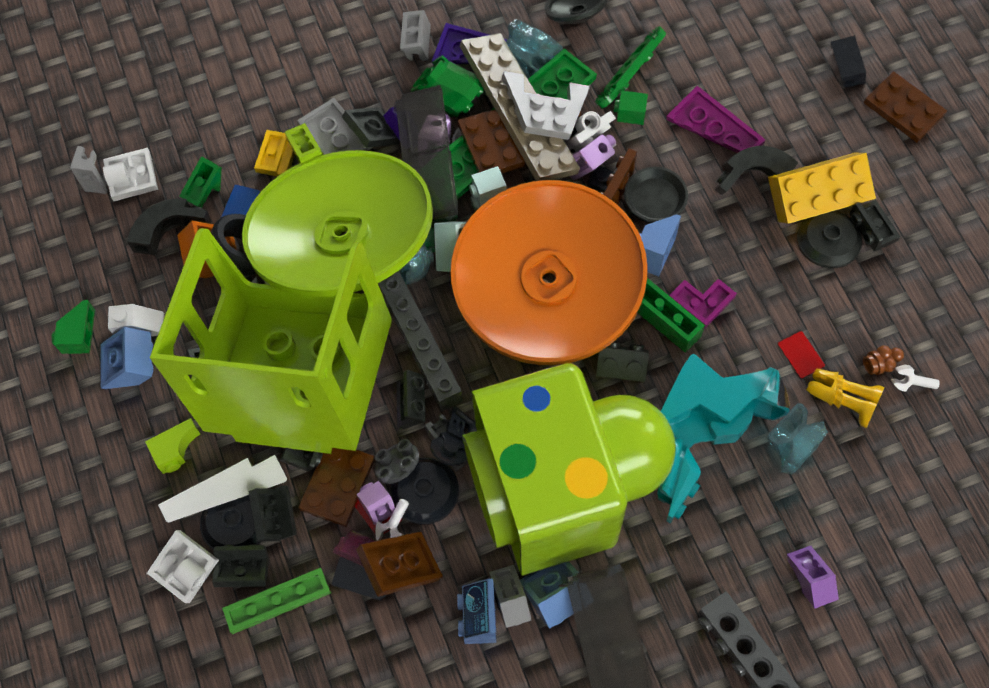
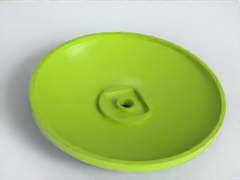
M362 150L341 151L321 155L283 172L260 192L250 206L243 224L242 242L244 251L254 271L264 281L279 290L306 297L336 296L350 248L354 242L363 244L378 283L389 278L404 267L416 255L428 236L433 218L432 201L423 178L415 169L398 158L379 152ZM342 232H347L346 234L339 236ZM358 278L354 292L363 290Z

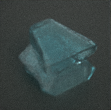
M516 19L508 24L509 38L506 43L518 64L536 73L549 62V59L562 51L563 47L543 31Z
M797 403L768 434V445L782 457L781 472L790 473L791 475L813 454L829 433L826 430L824 421L807 424L808 409L802 403Z

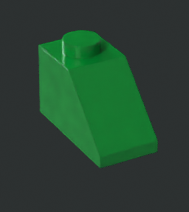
M88 300L81 301L56 322V329L52 333V343L61 354L90 353L95 309Z

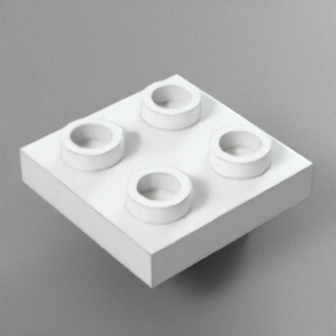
M589 111L580 116L575 124L578 133L565 142L569 150L574 149L576 152L581 147L592 142L595 137L611 128L609 123L616 119L611 111L601 117L594 111ZM584 120H589L591 124L586 126Z
M148 148L103 159L105 166L103 167V172L113 201L158 190L151 154Z
M176 530L147 574L186 604L192 601L219 559L181 530Z

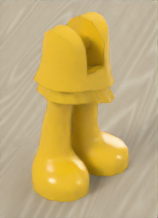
M816 368L813 373V378L816 381H810L806 391L827 402L830 406L835 404L839 409L842 405L854 410L859 414V424L867 428L885 387L881 385L865 386L843 379V375H838L839 372ZM843 391L850 392L852 394L864 398L866 401L843 393Z

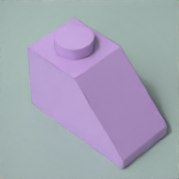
M379 481L374 484L371 482L364 485L360 492L357 493L360 503L375 526L377 522H382L393 514L395 510L393 500Z

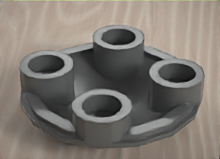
M403 439L388 449L379 450L375 455L377 462L374 473L376 478L382 483L391 484L407 477L415 469L419 461L417 447L410 440Z

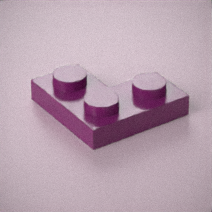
M717 279L704 294L684 280L669 296L705 325V329L731 303L737 293L720 279Z

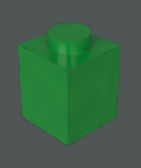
M621 90L620 99H615L614 112L618 113L617 122L644 125L648 94Z

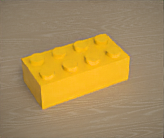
M851 153L768 177L777 220L780 223L789 224L849 207L858 202L863 203L876 199L867 153Z

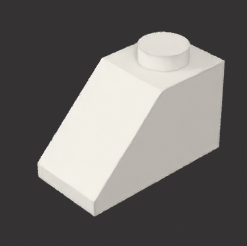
M135 304L109 306L108 329L113 335L123 327L151 332V336H158L164 320V312Z

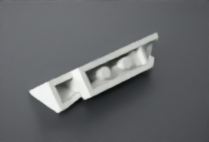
M275 455L254 466L246 458L158 504L165 520L172 522L249 495L250 490L256 488L267 489L287 481V477Z

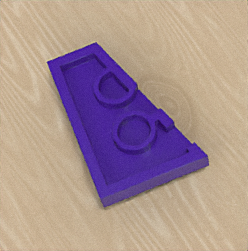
M446 23L432 62L443 55L454 64H469L460 48L461 40L487 36L489 34Z

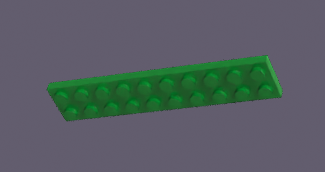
M563 49L533 74L528 81L536 94L568 100L567 87L569 83L589 86L596 80L597 74L566 49ZM461 135L418 173L429 190L433 211L440 215L470 189L469 185H472V175L478 172Z

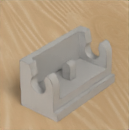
M424 10L403 12L400 49L404 51L406 57L413 61V54H418L422 61L428 60L431 24Z
M77 146L70 169L84 191L107 194L105 176L103 174L102 178L94 165L97 157L95 151L92 150L90 157L87 158L84 147Z

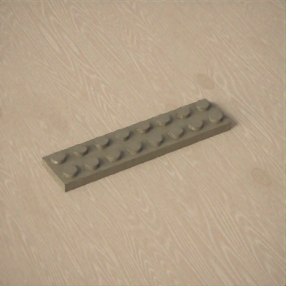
M501 33L461 40L460 48L535 180H554L578 174L580 167L563 139L524 133L514 110L515 104L507 94L508 88L506 84L502 82L504 71L524 74ZM524 74V92L536 94Z

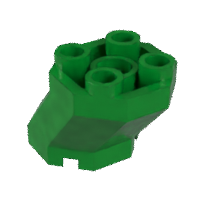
M442 55L432 62L435 65L434 67H427L413 84L414 88L411 89V92L416 97L445 111L450 117H458L462 112L465 114L473 106L472 100L475 96L479 97L484 92V88L476 74L448 61Z

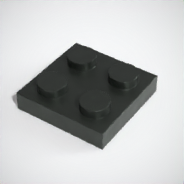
M379 107L344 111L342 118L366 148L401 143L387 124L383 116L384 113Z

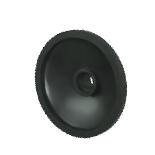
M548 0L544 9L546 16L555 22L577 24L583 23L597 15L606 6L608 0Z

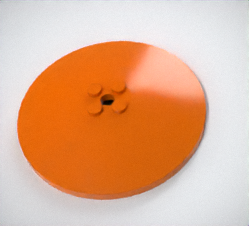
M542 180L520 184L489 199L478 208L463 227L455 244L451 260V284L454 298L464 321L472 332L498 353L517 361L536 365H560L588 358L611 345L624 333L637 315L647 283L645 248L638 230L628 215L615 202L598 191L584 185L560 180ZM547 273H551L556 277L552 283H546L542 278Z

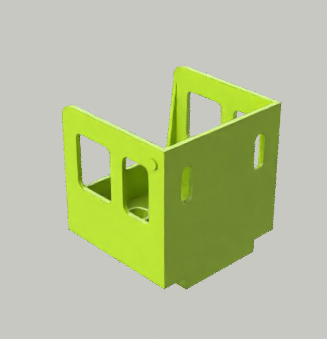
M200 228L194 237L150 359L204 432L232 435L236 442L329 454H331L332 448L356 451L392 318L363 244L360 242H354L350 248L337 295L332 297H306L284 292L271 285L257 284L246 280L213 237L210 230ZM205 261L221 287V296L209 330L192 305V295ZM357 278L363 288V294L353 293ZM182 323L185 324L200 348L199 358L174 356L173 348Z

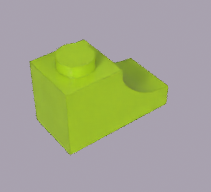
M305 123L285 131L286 138L299 164L322 155L320 147Z
M190 418L145 441L158 469L163 474L172 473L178 470L182 464L186 463L184 455L188 445L201 434Z

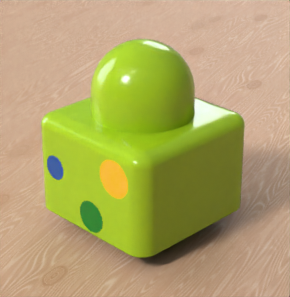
M565 363L472 391L476 431L462 435L468 464L493 543L496 548L511 544L521 576L613 548L619 538L627 502L642 498L655 491L665 481L673 467L676 443L672 427L665 415L650 402L630 395H614L593 401L582 371L572 363Z

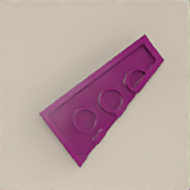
M696 86L666 116L667 121L736 153L750 147L763 146L765 143V139L699 86Z

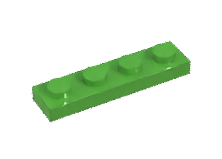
M318 568L222 609L230 633L235 634L329 595L331 592L322 568Z

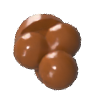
M883 345L877 351L868 352L867 356L863 357V365L870 375H879L884 373V371L892 372L896 368V362H900L904 358V352L900 348L890 349L888 346Z

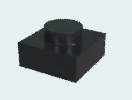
M599 165L589 178L587 187L605 193L607 180L610 174H615V172Z

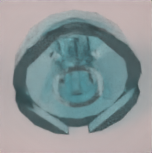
M424 243L416 255L399 270L406 285L421 281L430 270V263L434 260L431 249L426 248Z

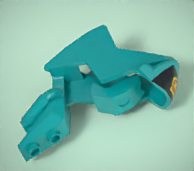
M692 354L688 358L661 410L672 427L676 443L673 467L668 477L659 486L657 492L658 500L670 505L666 521L671 523L674 517L679 520L687 507L683 503L688 496L693 498L701 486L697 483L701 470L689 450L694 444L711 441L713 445L734 443L748 429L753 415L772 421L790 413L787 390L779 370L769 367L763 371L723 378L697 355Z

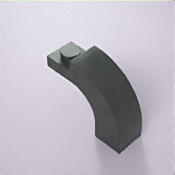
M750 147L738 152L722 165L728 173L724 171L716 180L718 186L714 190L723 195L739 176L747 170H758L770 177L793 170L799 162L786 152L774 147Z
M187 199L165 200L151 206L137 218L130 230L127 243L135 253L156 255L161 238L169 230L178 226H187L191 221L211 224L212 220L207 210L201 207L191 208Z

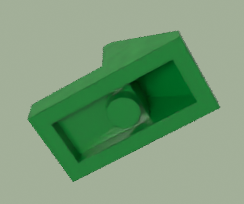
M201 156L179 197L187 199L188 202L202 208L212 189L220 192L222 167Z

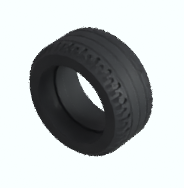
M228 214L217 220L211 230V234L244 277L254 275L256 272L252 268L246 253L235 250L225 239V237L231 236L242 240L243 224L246 215Z

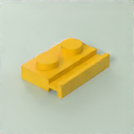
M266 130L254 166L256 173L278 176L291 168L295 154L285 133Z

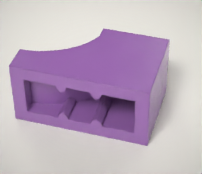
M812 546L787 554L788 563L799 580L802 593L814 608L839 600L835 574Z

